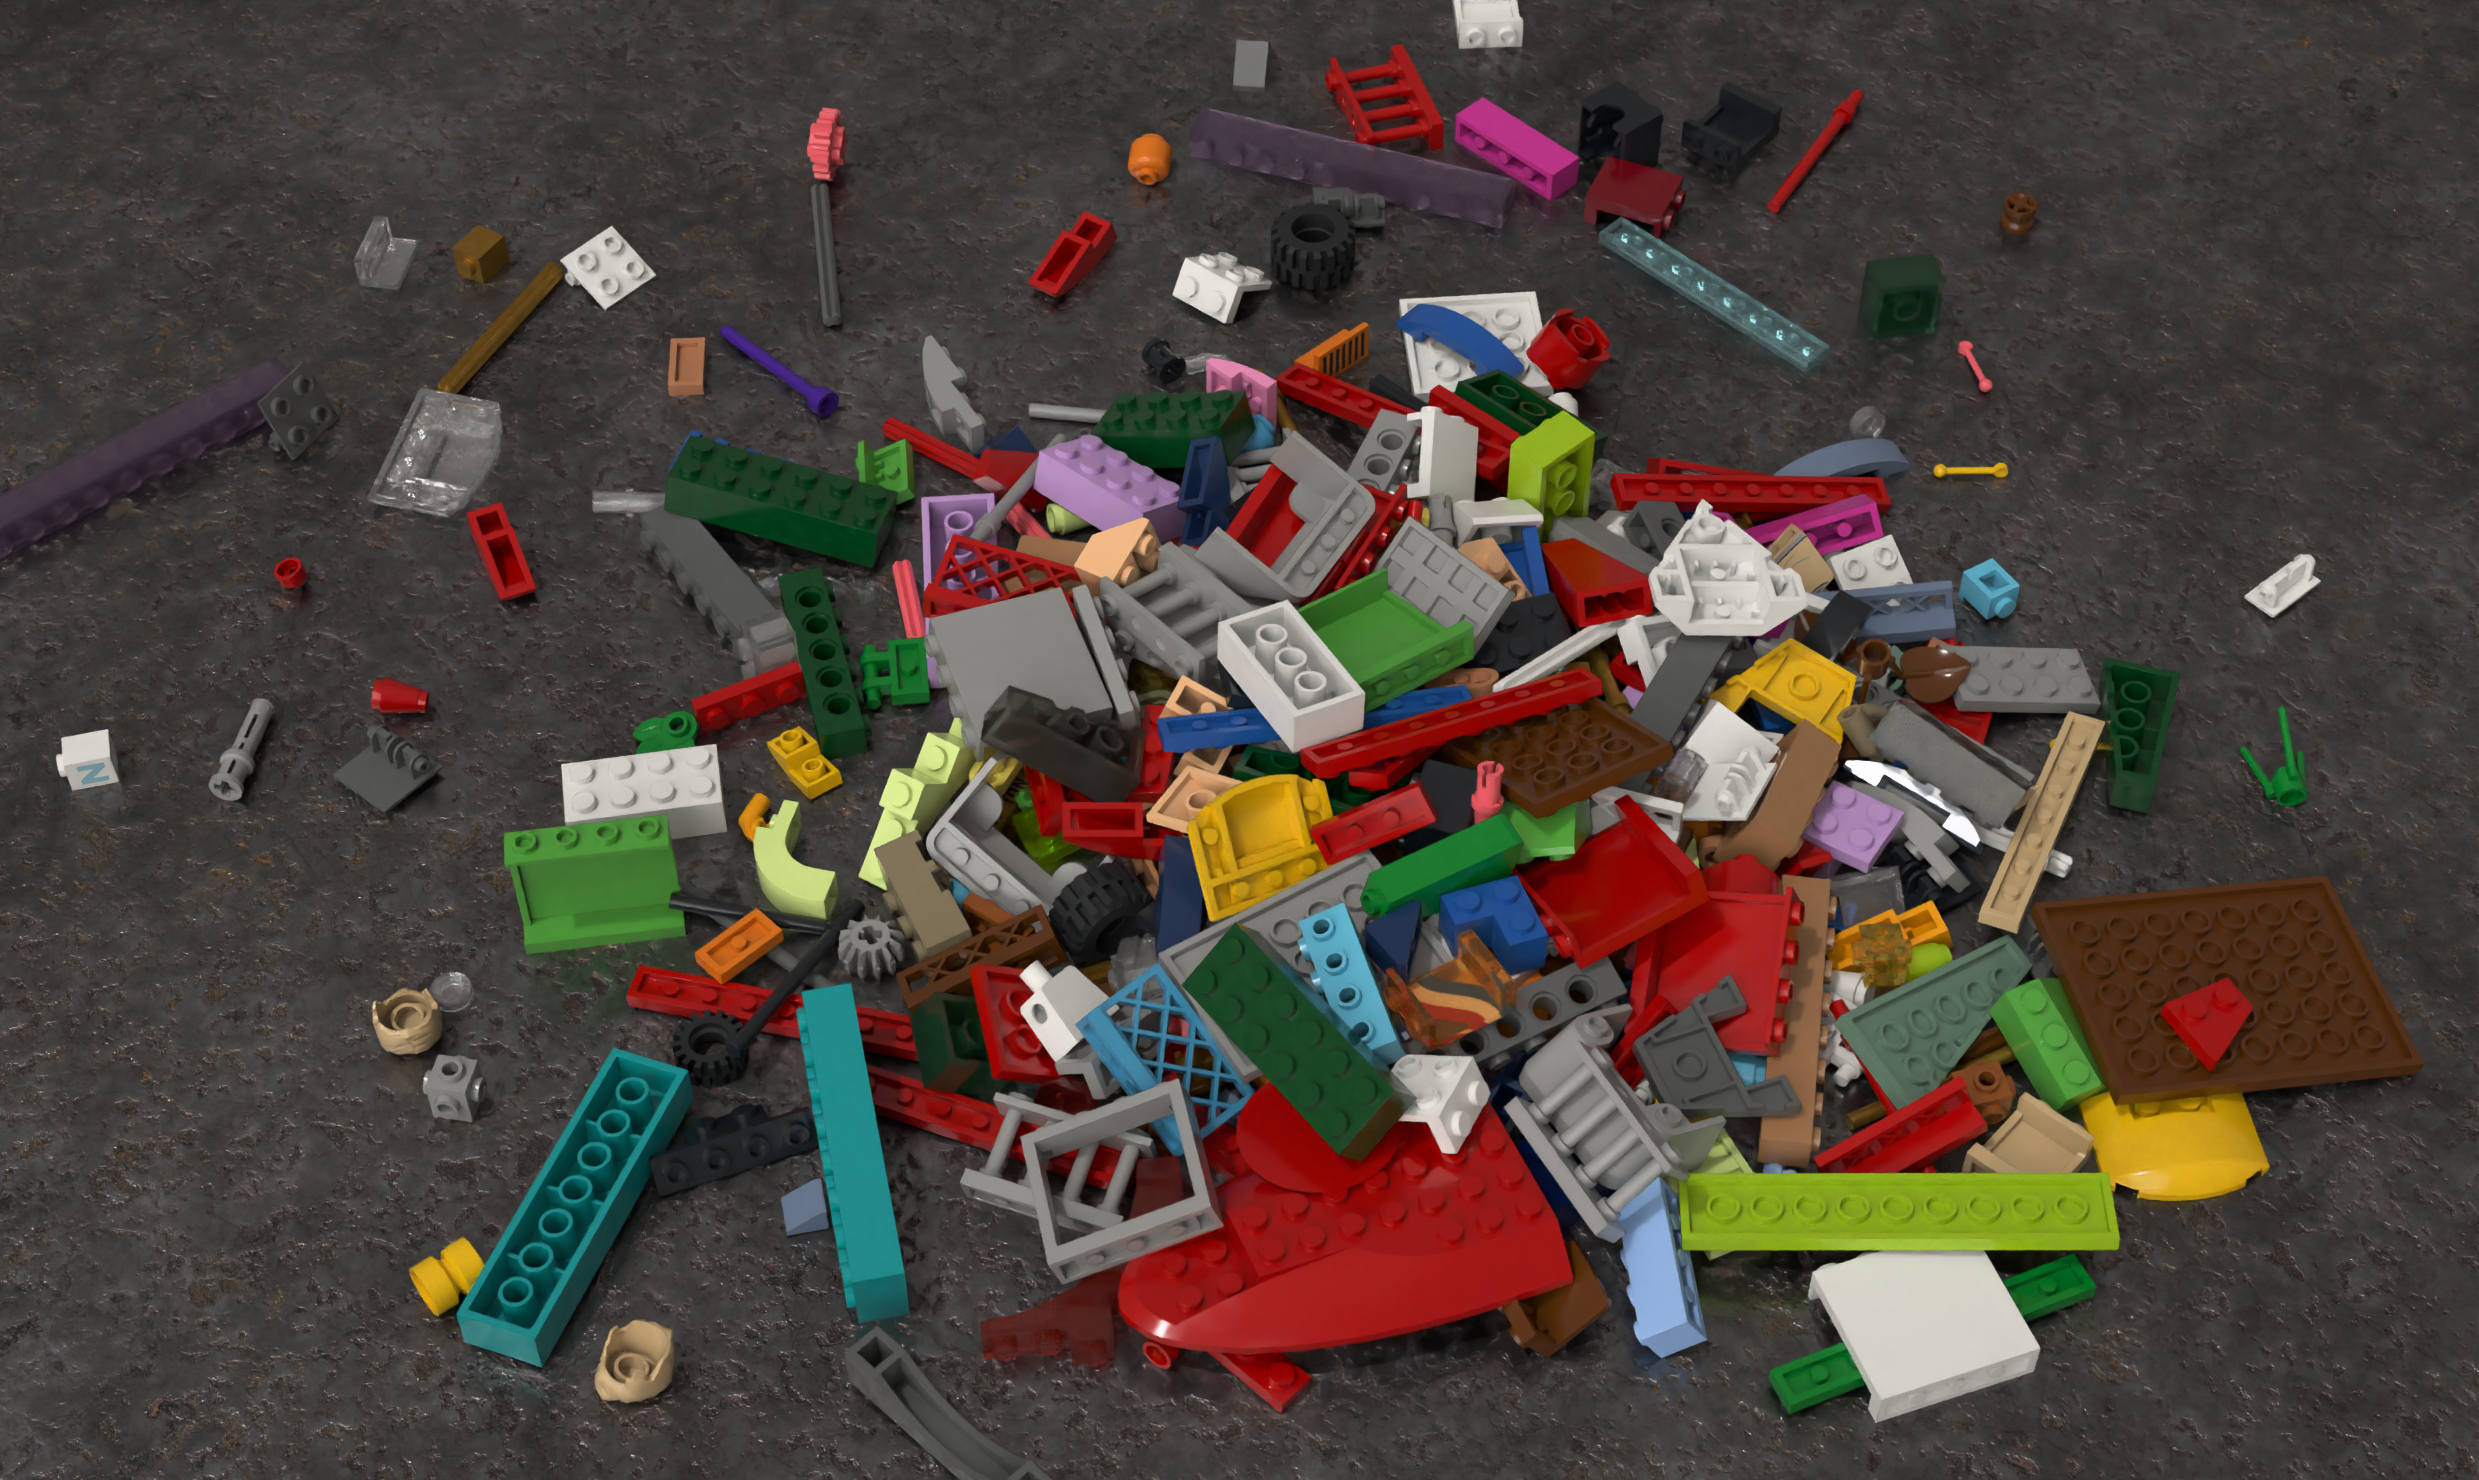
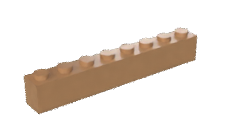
M1782 874L1781 895H1785L1787 886L1794 888L1799 899L1805 904V920L1803 926H1798L1796 940L1799 941L1800 955L1798 964L1792 965L1790 979L1794 982V996L1792 1003L1786 1004L1784 1018L1788 1021L1787 1041L1785 1044H1780L1779 1057L1766 1056L1764 1081L1785 1074L1801 1103L1799 1114L1794 1116H1761L1757 1162L1777 1163L1786 1166L1808 1168L1810 1153L1819 1152L1821 1127H1814L1813 1123L1814 1117L1821 1118L1823 1093L1816 1092V1083H1824L1826 1059L1818 1058L1819 1050H1826L1828 1026L1820 1024L1821 1016L1828 1017L1830 993L1823 992V984L1831 983L1833 960H1826L1825 954L1826 952H1833L1835 928L1827 926L1828 920H1835L1837 897L1830 896L1831 880Z

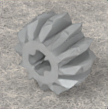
M864 914L861 922L850 920L848 929L840 931L839 960L845 965L849 975L858 973L862 982L869 975H874L879 981L882 973L894 975L896 965L903 964L905 958L904 947H906L905 936L902 934V931H899V926L895 920L886 922L882 914L875 919H869Z

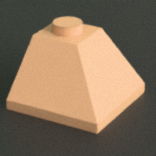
M1187 765L1147 813L1146 819L1148 822L1188 834L1186 826L1209 801L1223 791L1243 781Z

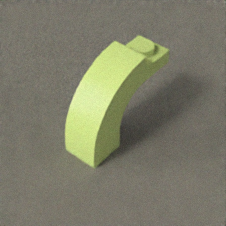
M784 800L779 813L773 814L769 828L757 826L753 846L761 889L767 899L781 912L830 921L839 898L836 872L808 867L792 858V852L803 826L799 802Z

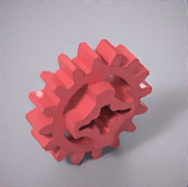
M823 107L822 111L819 112V119H817L816 123H812L810 127L807 156H810V161L814 162V178L833 181V177H836V169L845 162L848 132H845V127L841 126L843 116H841V110Z

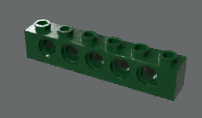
M821 567L777 576L781 603L786 622L791 628L793 649L797 663L802 670L805 695L821 755L827 760L867 753L866 737L872 736L871 723L868 713L861 715L860 709L865 708L861 687H854L852 683L857 681V674L853 659L846 660L845 655H850L846 633L839 634L838 629L843 628L839 607L832 608L831 603L836 602L832 581L825 582Z

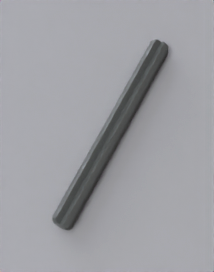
M814 184L811 187L823 323L828 327L831 325L838 326L841 323V310L829 189L825 184L820 186Z

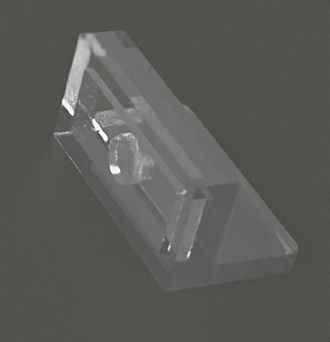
M374 217L354 258L360 286L399 289L419 248L417 240L393 238L388 217Z
M1898 866L1871 867L1867 874L1857 870L1826 878L1831 880L1830 896L1839 897L1844 927H1853L1892 908L1896 915L1905 912Z

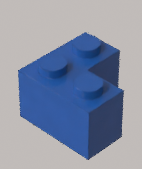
M1517 875L1440 895L1438 928L1452 956L1492 947L1506 977L1545 967L1548 934Z

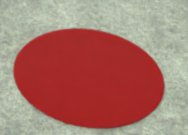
M1270 1081L1258 1089L1246 1102L1240 1113L1236 1128V1138L1240 1153L1255 1173L1282 1188L1309 1193H1321L1323 1185L1330 1180H1337L1331 1191H1337L1369 1179L1391 1160L1402 1136V1121H1397L1362 1162L1340 1156Z

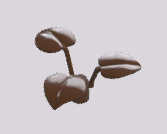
M1805 609L1798 613L1793 633L1796 641L1802 642L1819 617V613L1810 612ZM1857 638L1855 641L1850 640L1837 663L1839 662L1841 665L1846 666L1858 659L1857 670L1864 677L1857 702L1859 705L1864 704L1866 701L1871 680L1882 678L1886 674L1888 667L1891 668L1897 679L1906 680L1905 689L1908 695L1914 700L1925 704H1938L1949 699L1956 692L1971 668L1969 661L1955 653L1934 647H1915L1902 654L1899 663L1900 670L1895 663V656H1891L1890 647L1880 639H1869L1861 646H1857ZM1869 719L1882 738L1883 731L1879 727L1880 720ZM1843 731L1842 747L1837 758L1850 760L1861 757L1845 731Z

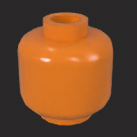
M1153 133L1144 134L1135 139L1130 148L1127 166L1129 173L1145 185H1152L1163 181L1168 177L1173 153L1171 146L1162 136Z

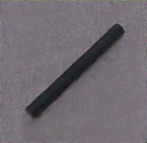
M671 893L669 901L670 909L733 920H740L757 908ZM757 908L779 928L823 935L824 927L829 922L826 919Z

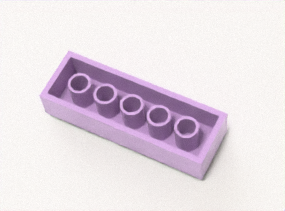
M994 493L921 497L924 592L928 583L932 584L953 534L968 538L975 531V524L983 514L990 513L995 507ZM997 533L993 538L986 539L985 543L998 546ZM958 548L955 554V558L960 565L976 559L973 552ZM998 560L990 563L989 565L995 575L999 574ZM982 567L965 573L971 584L988 578ZM956 576L944 581L941 587L958 590L963 588L964 585L960 578ZM994 586L976 592L980 598L994 600L1000 597ZM925 617L926 635H929L930 618ZM926 652L929 687L942 688L937 677L936 666L938 664L935 657L929 658Z

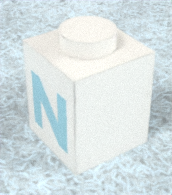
M108 729L61 738L62 754L56 755L57 767L61 777L67 776L72 791L119 782L117 753Z

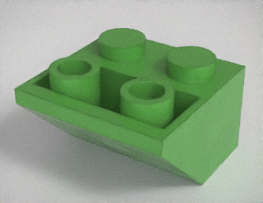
M1503 796V808L1498 813L1506 815L1524 841L1515 864L1527 863L1534 860V857L1549 856V859L1553 861L1569 859L1578 851L1593 830L1588 799L1561 808L1552 816L1537 819Z

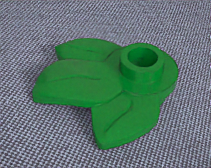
M676 711L666 718L653 717L643 721L632 734L636 740L641 742L636 754L696 747L694 741L698 736V721L694 715L687 711ZM683 725L680 730L674 731L678 726Z

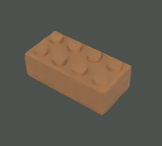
M1803 719L1776 744L1780 749L1769 763H1777L1778 767L1746 821H1730L1713 858L1720 863L1727 860H1735V857L1740 854H1751L1758 858L1759 863L1769 867L1774 872L1778 868L1781 859L1785 856L1789 859L1792 858L1804 842L1800 837L1801 834L1811 825L1816 816L1812 812L1813 808L1819 804L1827 792V788L1824 787L1825 782L1833 776L1839 766L1835 760L1842 746L1807 719Z

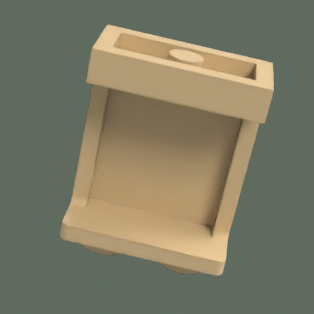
M2025 1092L2019 1098L2015 1112L1983 1146L1976 1142L1967 1151L1962 1173H2077L2088 1161L2094 1137L2081 1125L2071 1122L2054 1111L2046 1102L2038 1100Z

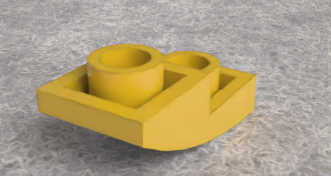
M800 726L787 730L779 737L767 742L768 749L781 768L810 800L843 783L840 771L821 755L818 742Z

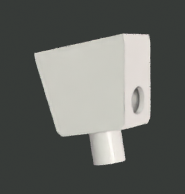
M1036 960L1019 975L1034 993L1020 1007V1010L1052 1059L1057 1062L1085 1039L1075 1024L1090 1011L1109 999V997L1074 966L1068 965L1056 976L1052 977L1043 965ZM1115 1004L1106 1012L1112 1017L1120 1007Z

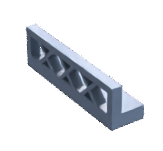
M1952 580L1842 590L1874 608L1857 636V646H1861L1869 639H1881L1888 644L1927 641L1931 640L1932 637L1937 639L1956 638ZM1839 591L1810 594L1831 601ZM1944 594V601L1928 603L1924 600L1930 595ZM1901 598L1905 600L1904 603L1898 606L1886 604L1891 599Z

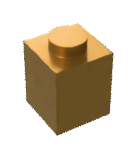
M480 225L474 227L452 247L457 272L463 277L470 278L481 284L488 282L510 262L505 236Z

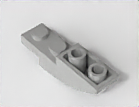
M932 335L925 337L922 363L926 400L932 418L944 437L957 433L974 454L985 444L986 422L980 413L976 414L971 408L970 401L965 394L964 387L967 386L968 382L963 369L960 366L956 367L947 348L945 346L940 347Z
M1849 781L1846 784L1850 788L1905 812L1902 824L1889 842L1904 845L1919 861L1925 858L1931 864V867L1926 871L1940 887L1943 888L1948 884L1955 891L1961 893L1971 884L1949 858L1960 845L1922 810L1904 798L1885 789Z

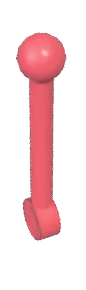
M1968 341L1960 342L1958 352L1967 357L1980 381L1979 389L1983 392L1990 391L1993 387L1992 381L1985 378L1973 356L1972 343Z

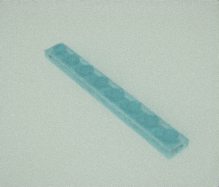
M1620 217L1599 232L1600 244L1805 373L1829 356L1830 346L1624 217Z

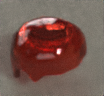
M1059 1076L1045 1081L1036 1090L1033 1102L1071 1115L1099 1108L1098 1099H1093L1087 1082L1077 1076Z

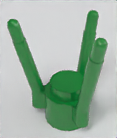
M2280 706L2278 708L2279 723L2287 766L2278 768L2270 782L2247 747L2242 746L2240 752L2262 784L2266 798H2276V802L2279 805L2290 807L2305 801L2309 794L2306 786L2304 752H2297L2295 764L2286 708Z

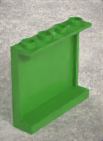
M1385 568L1297 609V612L1365 692L1364 713L1474 659V627L1464 620L1448 628L1443 627L1388 590V570Z
M667 814L504 833L505 868H510L524 924V946L527 955L686 936L685 911L669 908L671 893L682 894Z

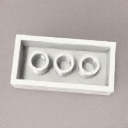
M1288 600L1218 622L1217 659L1292 753L1363 729L1365 692Z
M716 744L561 764L566 826L667 814L672 839L727 832L722 775Z

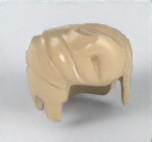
M402 988L383 1003L373 1002V1025L381 1046L387 1052L398 1055H417L419 1052L431 1048L440 1039L442 1034L441 1011L435 998L427 988L422 992Z
M645 1319L633 1320L627 1326L620 1329L617 1325L614 1326L609 1332L599 1360L600 1363L597 1366V1373L595 1374V1387L603 1400H620L625 1403L641 1402L647 1398H654L666 1389L672 1381L676 1360L672 1330Z

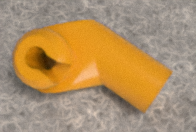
M761 793L754 794L738 820L746 838L752 842L754 841L757 826L769 828L770 822L766 825L762 817L770 807L771 801Z

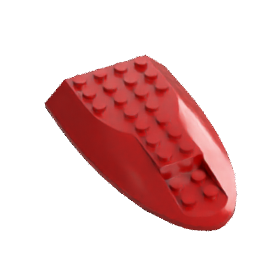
M1488 1100L1457 1154L1441 1152L1427 1122L1402 1121L1401 1140L1391 1160L1375 1175L1349 1188L1331 1191L1337 1180H1330L1323 1185L1321 1193L1293 1191L1270 1183L1252 1169L1222 1183L1215 1188L1224 1227L1130 1260L1121 1276L1118 1307L1120 1315L1129 1326L1147 1338L1165 1345L1188 1350L1245 1355L1294 1352L1363 1343L1465 1319L1512 1304L1516 1299L1521 1301L1572 1284L1573 1274L1558 1219Z

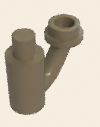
M1874 703L1848 706L1839 713L1837 721L1861 757H1868L1872 762L1881 763L1886 758L1881 749L1884 742L1869 719L1880 720L1879 727L1881 730L1887 732L1889 736H1893L1907 728L1906 713L1901 709L1892 711Z

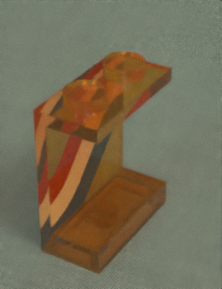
M1472 929L1457 936L1458 958L1410 980L1408 986L1393 967L1385 970L1387 989L1383 991L1386 1003L1393 1012L1399 1011L1405 1019L1406 1027L1412 1038L1415 1040L1420 1039L1430 1052L1517 1010L1516 983Z

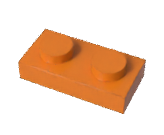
M755 908L695 952L696 962L723 985L784 940L783 930L759 909Z

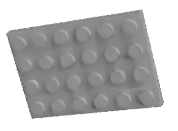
M1369 849L1353 855L1158 954L1159 964L1202 1020L1210 1037L1243 1084L1264 1074L1181 985L1236 922L1258 931L1316 991L1310 977V973L1316 971L1313 960L1305 961L1297 939L1303 937L1298 922L1344 902L1355 922L1366 950L1364 926L1373 922V919L1365 913L1359 899L1369 873L1382 867ZM1423 920V928L1408 989L1430 977L1442 982L1456 974L1457 965ZM1368 955L1388 1007L1393 1003L1390 999L1401 994L1404 990H1399ZM1326 995L1320 996L1329 1005Z

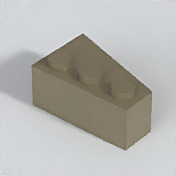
M914 830L874 848V852L888 891L882 894L884 903L891 916L899 915L896 918L899 929L905 936V940L910 938L914 940V942H911V946L920 963L973 936L950 890H945L936 873L939 871L934 860L928 861L922 843L923 840L918 830ZM961 958L953 962L948 970L967 962V960Z

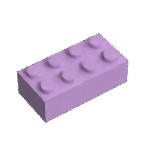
M1083 435L1081 438L1058 443L1055 446L1040 450L1033 489L1101 531H1105L1144 517L1150 520L1160 543L1182 536L1187 513L1177 508L1181 490L1178 484L1163 479L1155 474L1151 468L1136 463L1128 458L1126 453L1111 448L1094 435Z

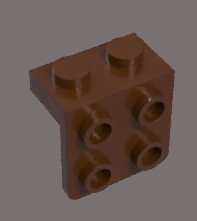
M1574 1240L1564 1242L1573 1274L1572 1284L1521 1301L1516 1299L1512 1304L1498 1308L1499 1311L1508 1317L1512 1325L1509 1327V1332L1515 1342L1524 1349L1528 1347L1547 1357H1550L1596 1321L1612 1305L1610 1296L1583 1249Z

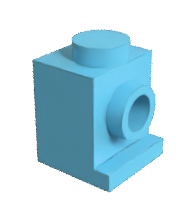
M1991 558L1963 572L1958 598L1962 602L1967 600L1986 620L1996 615L1999 618H2006L2016 608L2020 585Z

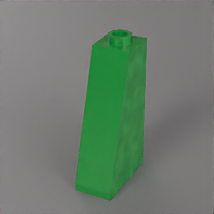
M1504 813L1497 814L1370 872L1359 899L1362 908L1375 921L1412 900L1421 901L1422 918L1438 914L1440 895L1510 877L1524 841Z

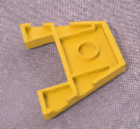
M1789 638L1755 661L1751 668L1740 675L1736 674L1725 682L1724 686L1714 693L1712 692L1709 698L1720 702L1734 714H1737L1748 697H1751L1796 725L1803 719H1807L1841 745L1844 730L1837 721V716L1842 710L1850 706L1857 676L1795 639ZM1703 698L1700 705L1703 706L1706 699ZM1833 776L1825 783L1829 785Z

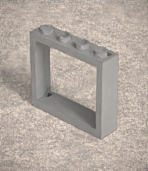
M1179 1078L1170 1082H1161L1146 1091L1132 1096L1120 1097L1113 1103L1091 1111L1079 1112L1072 1118L1053 1125L1041 1126L1034 1132L1020 1136L1048 1266L1062 1285L1224 1227L1193 1102ZM1174 1113L1195 1196L1062 1244L1044 1161Z

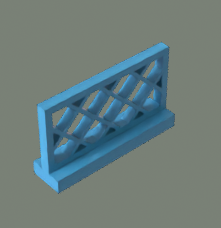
M1158 962L1075 1024L1128 1096L1146 1091L1161 1083L1163 1070L1183 1074V1086L1188 1094L1191 1075L1212 1079L1210 1100L1191 1097L1193 1105L1209 1107L1207 1125L1200 1130L1202 1139L1240 1111L1255 1093L1249 1083H1242L1210 1037L1202 1020ZM1152 977H1154L1164 991L1162 1004L1141 1001L1143 984ZM1135 990L1134 999L1125 998ZM1170 1000L1175 1006H1170ZM1115 1004L1133 1007L1131 1028L1116 1025L1106 1011ZM1140 1008L1161 1012L1159 1033L1138 1029ZM1169 1013L1181 1015L1188 1022L1187 1038L1167 1034ZM1195 1033L1200 1038V1040L1195 1039ZM1124 1034H1125V1035H1130V1040H1129V1041H1128L1127 1038L1124 1036ZM1137 1037L1158 1040L1156 1061L1145 1060L1140 1057L1136 1051ZM1166 1042L1186 1045L1184 1066L1164 1063ZM1194 1047L1209 1050L1214 1057L1213 1071L1192 1068ZM1221 1067L1225 1071V1073H1220ZM1149 1068L1155 1069V1075ZM1219 1080L1233 1082L1243 1097L1234 1104L1217 1101ZM1216 1109L1225 1110L1222 1114L1216 1117ZM1174 1113L1149 1122L1175 1159L1184 1154Z

